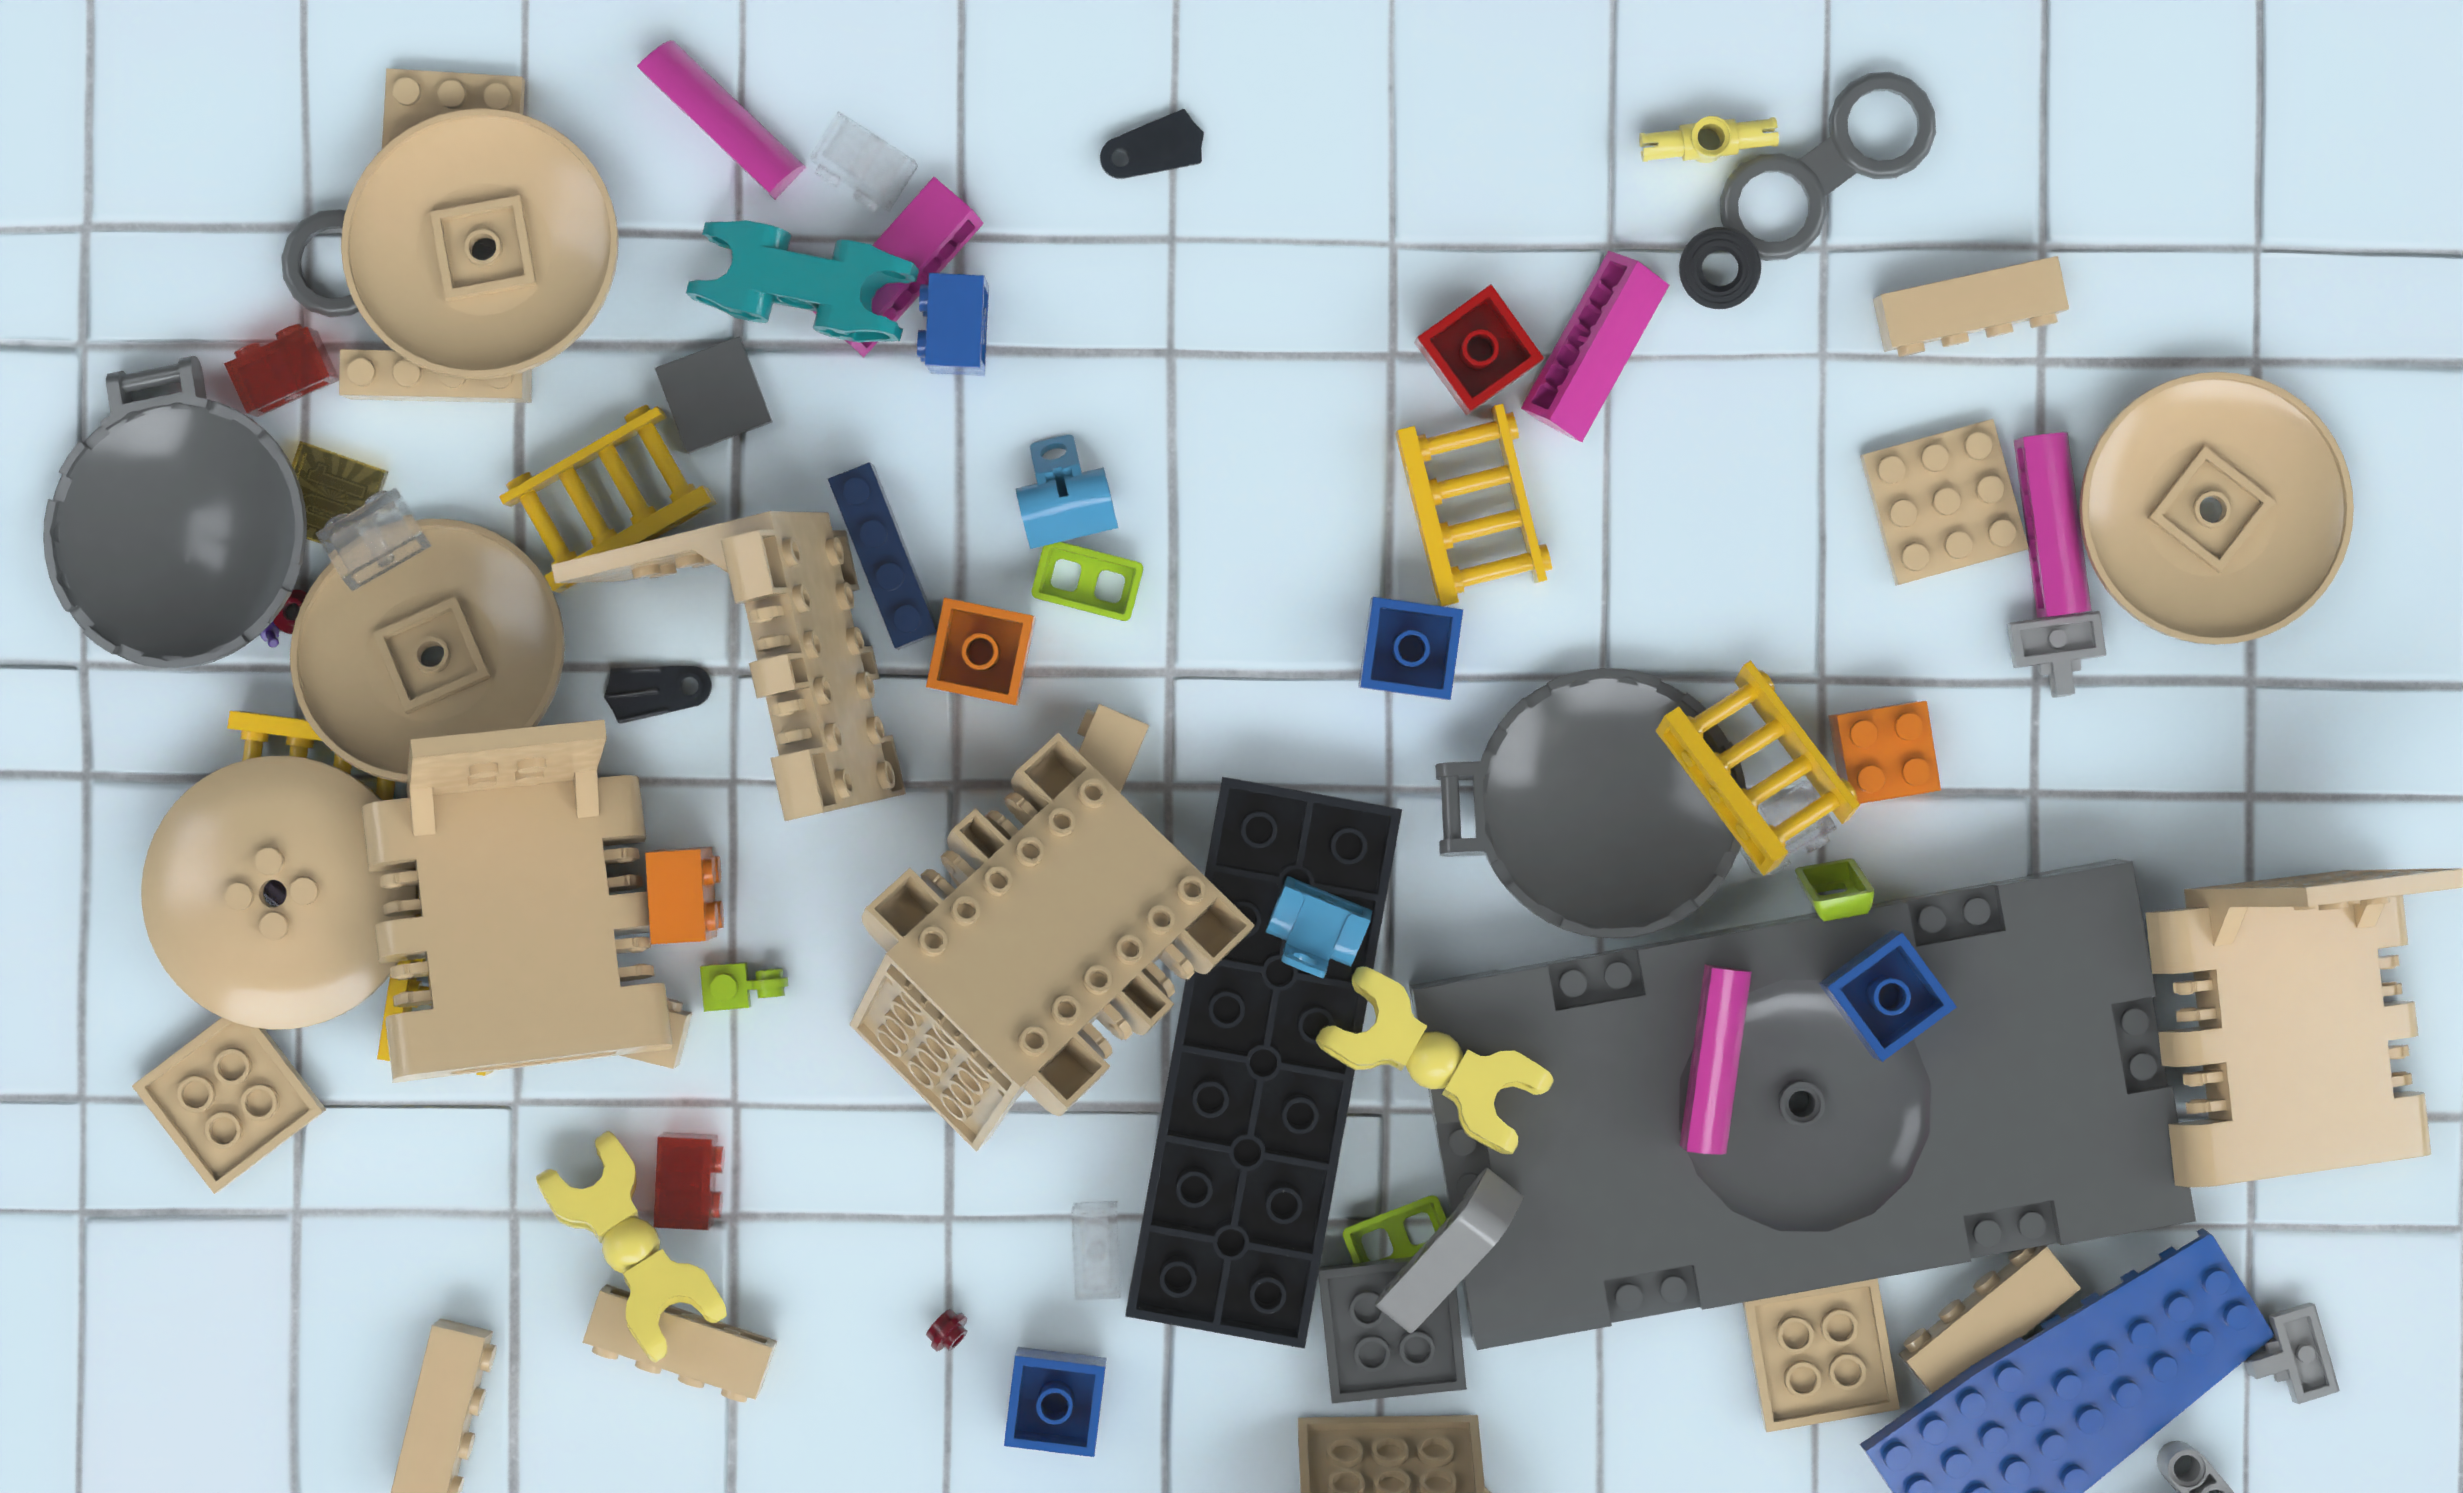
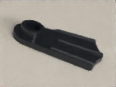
M1182 109L1109 140L1101 150L1100 165L1108 176L1115 179H1126L1198 165L1202 162L1201 147L1204 132L1194 123L1187 111ZM1117 151L1126 153L1129 159L1128 164L1123 167L1116 166L1112 162L1113 153Z
M697 666L611 668L604 699L612 709L617 722L623 724L699 706L709 698L712 682L707 672ZM690 677L698 682V690L693 695L686 694L682 688L684 680Z

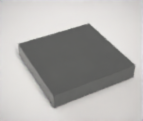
M740 336L655 368L686 453L688 454L773 422Z

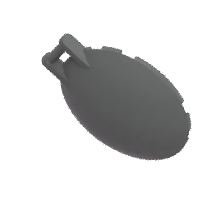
M196 356L180 358L178 364L126 374L124 371L108 373L106 376V388L111 415L101 421L102 425L84 442L79 441L69 453L59 470V473L62 475L56 487L53 500L48 499L43 533L44 554L54 592L66 612H70L74 620L84 630L83 634L111 654L140 665L164 669L197 667L215 662L240 650L258 637L283 609L297 582L305 554L307 519L302 489L296 472L282 448L263 427L240 411L207 399L202 366ZM181 382L182 392L133 402L131 392Z
M1615 668L1590 669L1570 673L1549 681L1545 686L1535 690L1526 698H1522L1506 714L1489 739L1481 761L1447 762L1435 765L1436 779L1441 780L1443 840L1439 841L1440 856L1486 855L1498 879L1519 903L1546 922L1576 934L1596 938H1629L1654 933L1681 921L1700 908L1715 893L1732 868L1741 848L1739 842L1656 733V729L1663 717L1675 708L1680 707L1686 716L1693 718L1705 711L1706 708L1690 694H1684L1673 686L1662 682L1661 678L1639 671ZM1718 724L1703 733V739L1713 752L1721 754L1733 746ZM1739 763L1730 769V775L1741 789H1746L1742 766ZM1459 780H1473L1476 838L1461 837Z

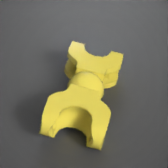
M1369 967L1356 968L1352 975V986L1355 992L1373 1005L1376 1015L1375 1024L1368 1031L1358 1034L1342 1030L1336 1026H1327L1320 1030L1316 1037L1319 1047L1354 1070H1368L1379 1065H1391L1402 1071L1406 1065L1411 1078L1420 1086L1428 1089L1445 1088L1442 1095L1455 1103L1458 1109L1460 1124L1469 1137L1499 1153L1513 1154L1518 1146V1135L1513 1128L1509 1127L1497 1116L1494 1106L1496 1094L1501 1089L1513 1086L1533 1095H1541L1549 1091L1554 1082L1551 1073L1514 1050L1499 1051L1490 1056H1480L1467 1050L1463 1055L1458 1042L1450 1035L1439 1031L1425 1032L1427 1025L1414 1017L1411 1011L1409 996L1401 984Z
M606 1131L595 1140L597 1155L602 1161L604 1169L602 1177L594 1186L584 1189L570 1187L559 1176L557 1171L552 1169H546L538 1174L536 1181L540 1192L557 1220L571 1228L591 1231L598 1241L602 1243V1253L606 1262L615 1271L623 1274L624 1280L630 1289V1296L626 1303L627 1327L651 1361L657 1362L664 1358L668 1352L666 1339L658 1325L660 1315L668 1306L679 1302L691 1304L710 1323H717L727 1316L726 1307L703 1269L688 1263H676L670 1260L663 1249L660 1250V1239L656 1229L649 1222L639 1218L638 1210L632 1202L637 1184L635 1165L615 1135Z

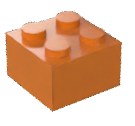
M944 598L926 687L1018 706L1036 617Z
M1914 701L1828 715L1837 774L1852 785L1859 804L1941 791L1927 701Z
M712 847L661 849L645 852L651 944L701 942L717 937L718 928L724 927V909L722 901H715L714 885L715 883H721V861L719 856L712 855Z

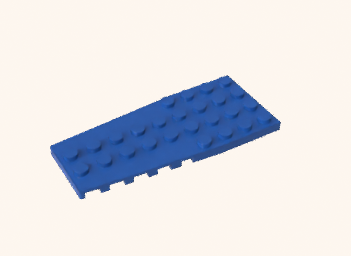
M2201 1228L2197 1231L2199 1237L2178 1250L2172 1246L2158 1254L2161 1260L2139 1273L2134 1269L2120 1277L2121 1284L2101 1296L2096 1292L2081 1300L2083 1305L2081 1308L2066 1317L2061 1318L2057 1314L2042 1323L2041 1327L2043 1330L2024 1341L2019 1337L1970 1366L1862 1442L1860 1446L1892 1493H2084L2272 1339L2274 1333L2214 1236Z

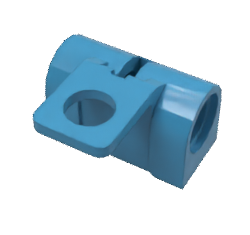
M1072 435L1059 436L1030 445L1037 483L1015 488L1030 549L1118 528L1104 467L1082 472ZM1052 449L1066 450V453L1057 459L1049 460L1042 457L1047 451Z
M1287 876L1265 932L1286 940L1281 958L1283 963L1324 978L1329 959L1351 967L1371 922L1372 910Z

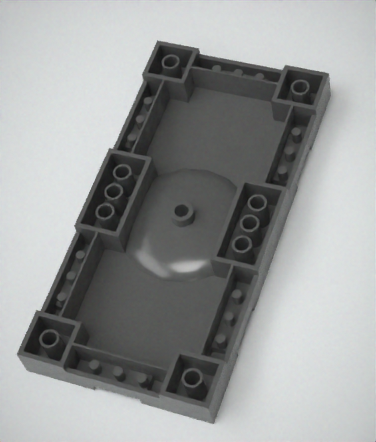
M2113 859L2029 874L2025 877L1874 903L1868 914L1830 921H1823L1816 912L1676 937L1672 940L1409 985L1414 1017L1427 1025L1425 1032L1439 1031L1450 1035L1458 1042L1463 1055L1467 1050L1480 1056H1490L1499 1051H1517L1549 1071L1554 1079L1549 1091L1541 1095H1533L1513 1086L1501 1089L1496 1094L1494 1106L1497 1116L1509 1127L1513 1128L1518 1135V1146L1513 1154L1499 1153L1469 1137L1460 1124L1458 1109L1455 1103L1442 1095L1445 1088L1428 1089L1450 1215L1457 1209L1470 1185L1485 1168H1489L1524 1196L1503 1236L1462 1280L1471 1338L1477 1350L1612 1326L1611 1323L1692 1308L1700 1307L1704 1310L1972 1262L1971 1258L2055 1243L2067 1245L2196 1221L2190 1187L2175 1186L2168 1124L2179 1123L2173 1087L2167 1083L2165 1066H2162L2159 1034L2152 998L2156 997L2133 861ZM1893 929L1903 932L1957 1008L1881 1062L1870 1055L1819 983ZM1705 964L1752 971L1727 1153L1723 1155L1686 1152L1679 1146ZM1797 1091H1806L1809 1096L1807 1108L1803 1112L1792 1113L1789 1109L1790 1097Z

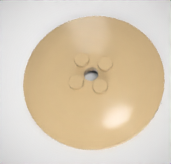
M467 109L441 114L416 124L390 141L374 157L357 181L349 199L342 227L341 254L347 286L353 301L371 329L387 346L415 365L438 374L463 379H493L523 373L544 364L570 347L586 331L604 305L611 289L618 260L619 236L617 219L607 188L596 168L572 141L547 124L526 115L497 109ZM482 238H489L496 242L495 253L486 260H478L472 255L473 245Z
M2209 372L2183 376L2165 382L2148 390L2119 412L2102 433L2090 455L2083 476L2079 510L2083 542L2092 567L2107 592L2125 611L2147 627L2169 637L2192 643L2217 645L2254 640L2271 634L2299 618L2316 603L2335 578L2344 560L2353 526L2354 505L2350 475L2344 456L2335 438L2314 411L2288 391L2265 380L2238 373ZM2206 497L2217 499L2222 507L2221 516L2214 523L2207 522L2200 514V504Z
M450 519L411 520L388 526L361 538L332 560L313 583L302 602L291 638L290 671L293 688L306 720L319 738L334 753L352 766L368 774L390 781L407 783L410 739L536 727L552 702L560 681L565 651L564 627L558 603L547 580L535 563L512 542L493 531L464 521ZM432 646L442 647L444 656L439 664L433 667L422 665L421 656L427 648Z
M264 756L236 762L216 770L188 789L164 816L153 836L147 852L141 884L142 910L149 940L156 956L176 985L203 1008L222 1018L254 1028L271 1030L302 1028L326 1022L348 1012L370 997L390 976V968L396 966L399 962L379 964L375 925L389 920L416 917V914L393 917L384 916L383 905L395 900L418 899V886L387 889L380 887L379 878L392 873L416 871L415 867L376 872L368 871L362 806L383 800L371 788L342 769L321 761L295 756ZM271 880L281 882L287 892L285 901L277 907L268 904L263 895L265 885Z

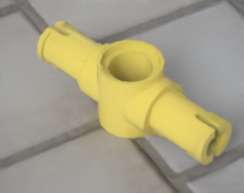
M1707 116L1700 119L1697 123L1680 125L1679 130L1640 133V147H1647L1643 148V151L1640 152L1642 162H1648V160L1682 157L1683 161L1696 160L1700 163H1710L1716 161L1721 156L1737 155L1741 149L1766 146L1776 147L1779 144V134L1773 131L1778 128L1777 120L1775 117H1771L1770 119L1736 123L1735 119L1723 120L1717 116ZM1703 129L1714 131L1720 140L1719 148L1716 150L1703 148L1698 141V132Z

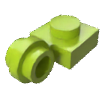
M747 962L704 965L700 967L704 1012L750 1008V990H757L758 998L785 996L784 987L789 986L788 977H783V968L755 971L756 979L749 980Z

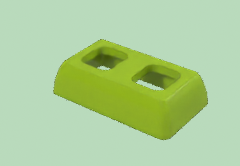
M1064 542L1045 545L1042 548L1031 593L1036 599L1121 621H1128L1134 608L1143 573V565L1140 562ZM1060 559L1075 562L1081 566L1077 588L1072 592L1055 588L1051 584L1055 564ZM1102 571L1121 574L1125 578L1121 599L1117 603L1100 600L1095 596L1098 577Z
M1842 859L1795 869L1801 888L1823 921L1869 913L1873 904L1874 888L1854 859ZM1837 889L1845 890L1844 892L1829 895L1818 894L1820 892H1826Z
M1430 1195L1345 1228L1343 1230V1238L1353 1264L1371 1261L1367 1257L1362 1244V1236L1380 1228L1386 1230L1393 1247V1252L1391 1255L1379 1260L1413 1257L1426 1242L1418 1245L1412 1244L1404 1228V1220L1421 1212L1427 1213L1436 1232L1447 1220L1438 1197Z

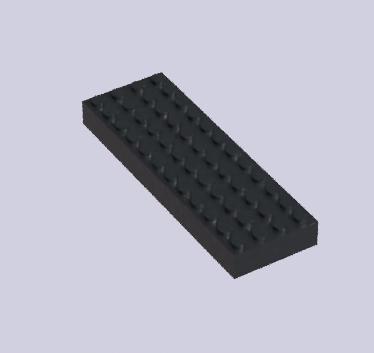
M1222 776L1204 876L1255 926L1208 974H1200L1194 970L1195 973L1188 980L1185 979L1125 1317L1305 1349L1355 1074L1354 1069L1323 1051L1317 1044L1316 1037L1320 1030L1327 1026H1336L1355 1034L1362 1032L1368 1001L1355 992L1352 986V975L1358 967L1374 968L1402 809ZM1287 876L1372 910L1371 922L1351 967L1329 959L1326 975L1324 978H1320L1281 961L1286 940L1265 931Z

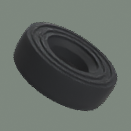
M1728 227L1709 228L1694 236L1686 245L1679 263L1680 280L1687 294L1698 304L1711 309L1732 308L1744 302L1756 289L1761 275L1760 255L1754 243L1742 232ZM1718 250L1729 252L1738 263L1736 278L1724 286H1717L1708 282L1702 271L1704 259L1710 253Z

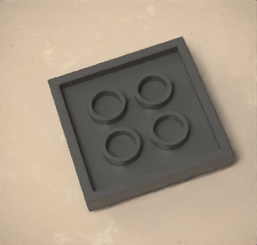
M1412 1257L1320 1266L1318 1277L1332 1404L1466 1390L1457 1287L1410 1334L1375 1306V1302L1389 1282Z

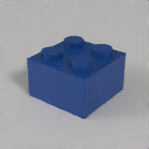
M929 273L928 284L920 285L919 311L922 312L923 317H927L926 330H918L917 357L920 358L921 362H925V366L930 373L985 376L989 285L984 275Z
M1372 597L1370 599L1358 688L1451 700L1463 609Z
M1893 929L1819 983L1870 1055L1881 1062L1957 1008L1903 932Z
M1017 1347L1004 1446L1094 1457L1107 1358Z

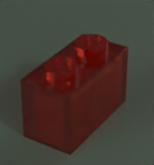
M301 324L286 327L275 334L277 340L262 347L259 342L244 346L234 352L235 359L224 363L247 414L255 417L262 416L339 381L337 372L317 330L308 326L302 328Z
M663 1132L658 1136L653 1228L709 1230L714 1225V1219L721 1218L723 1193L722 1191H715L716 1173L722 1174L724 1170L725 1148L724 1146H717V1134Z

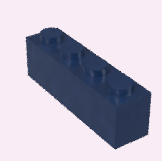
M869 462L828 478L894 648L900 650L937 635L938 625L875 466Z

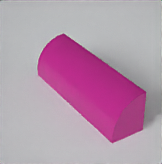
M674 40L667 41L657 47L637 65L640 71L773 199L776 200L806 168Z
M935 177L928 182L872 245L886 253L914 263L919 269L916 282L888 283L878 289L872 299V313L887 317L895 322L919 297L920 285L928 284L929 273H940L984 224L966 203ZM844 340L862 357H865L877 344V342L857 343Z
M1608 251L1521 409L1560 433L1583 442L1670 285L1639 261Z
M2068 432L2018 438L2014 440L2027 544L2029 547L2028 552L2037 618L2092 611Z
M1705 964L1679 1145L1686 1152L1717 1155L1727 1153L1752 971Z

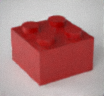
M1492 284L1423 332L1414 342L1466 416L1537 366L1544 359Z

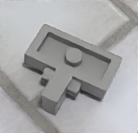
M2100 611L2017 621L2007 624L2013 668L2038 665L2039 676L2048 675L2052 698L2075 694L2072 672L2081 670V659L2106 656Z
M2309 1302L2267 1315L2271 1330L2274 1333V1339H2270L2265 1344L2266 1351L2253 1354L2244 1361L2247 1375L2253 1376L2255 1379L2274 1375L2275 1381H2286L2292 1402L2297 1404L2340 1391L2315 1304Z

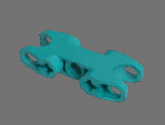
M748 220L705 222L702 235L708 237L709 242L731 249L732 264L727 273L718 279H696L689 281L686 294L691 299L721 310L734 318L758 323H767L769 321L773 303L815 311L817 313L813 329L823 335L857 343L900 341L903 328H900L897 322L889 320L887 317L872 313V299L877 290L888 283L916 282L919 269L914 263L886 253L870 244L844 239L836 241L832 258L826 259L788 251L792 237L791 234L772 225Z

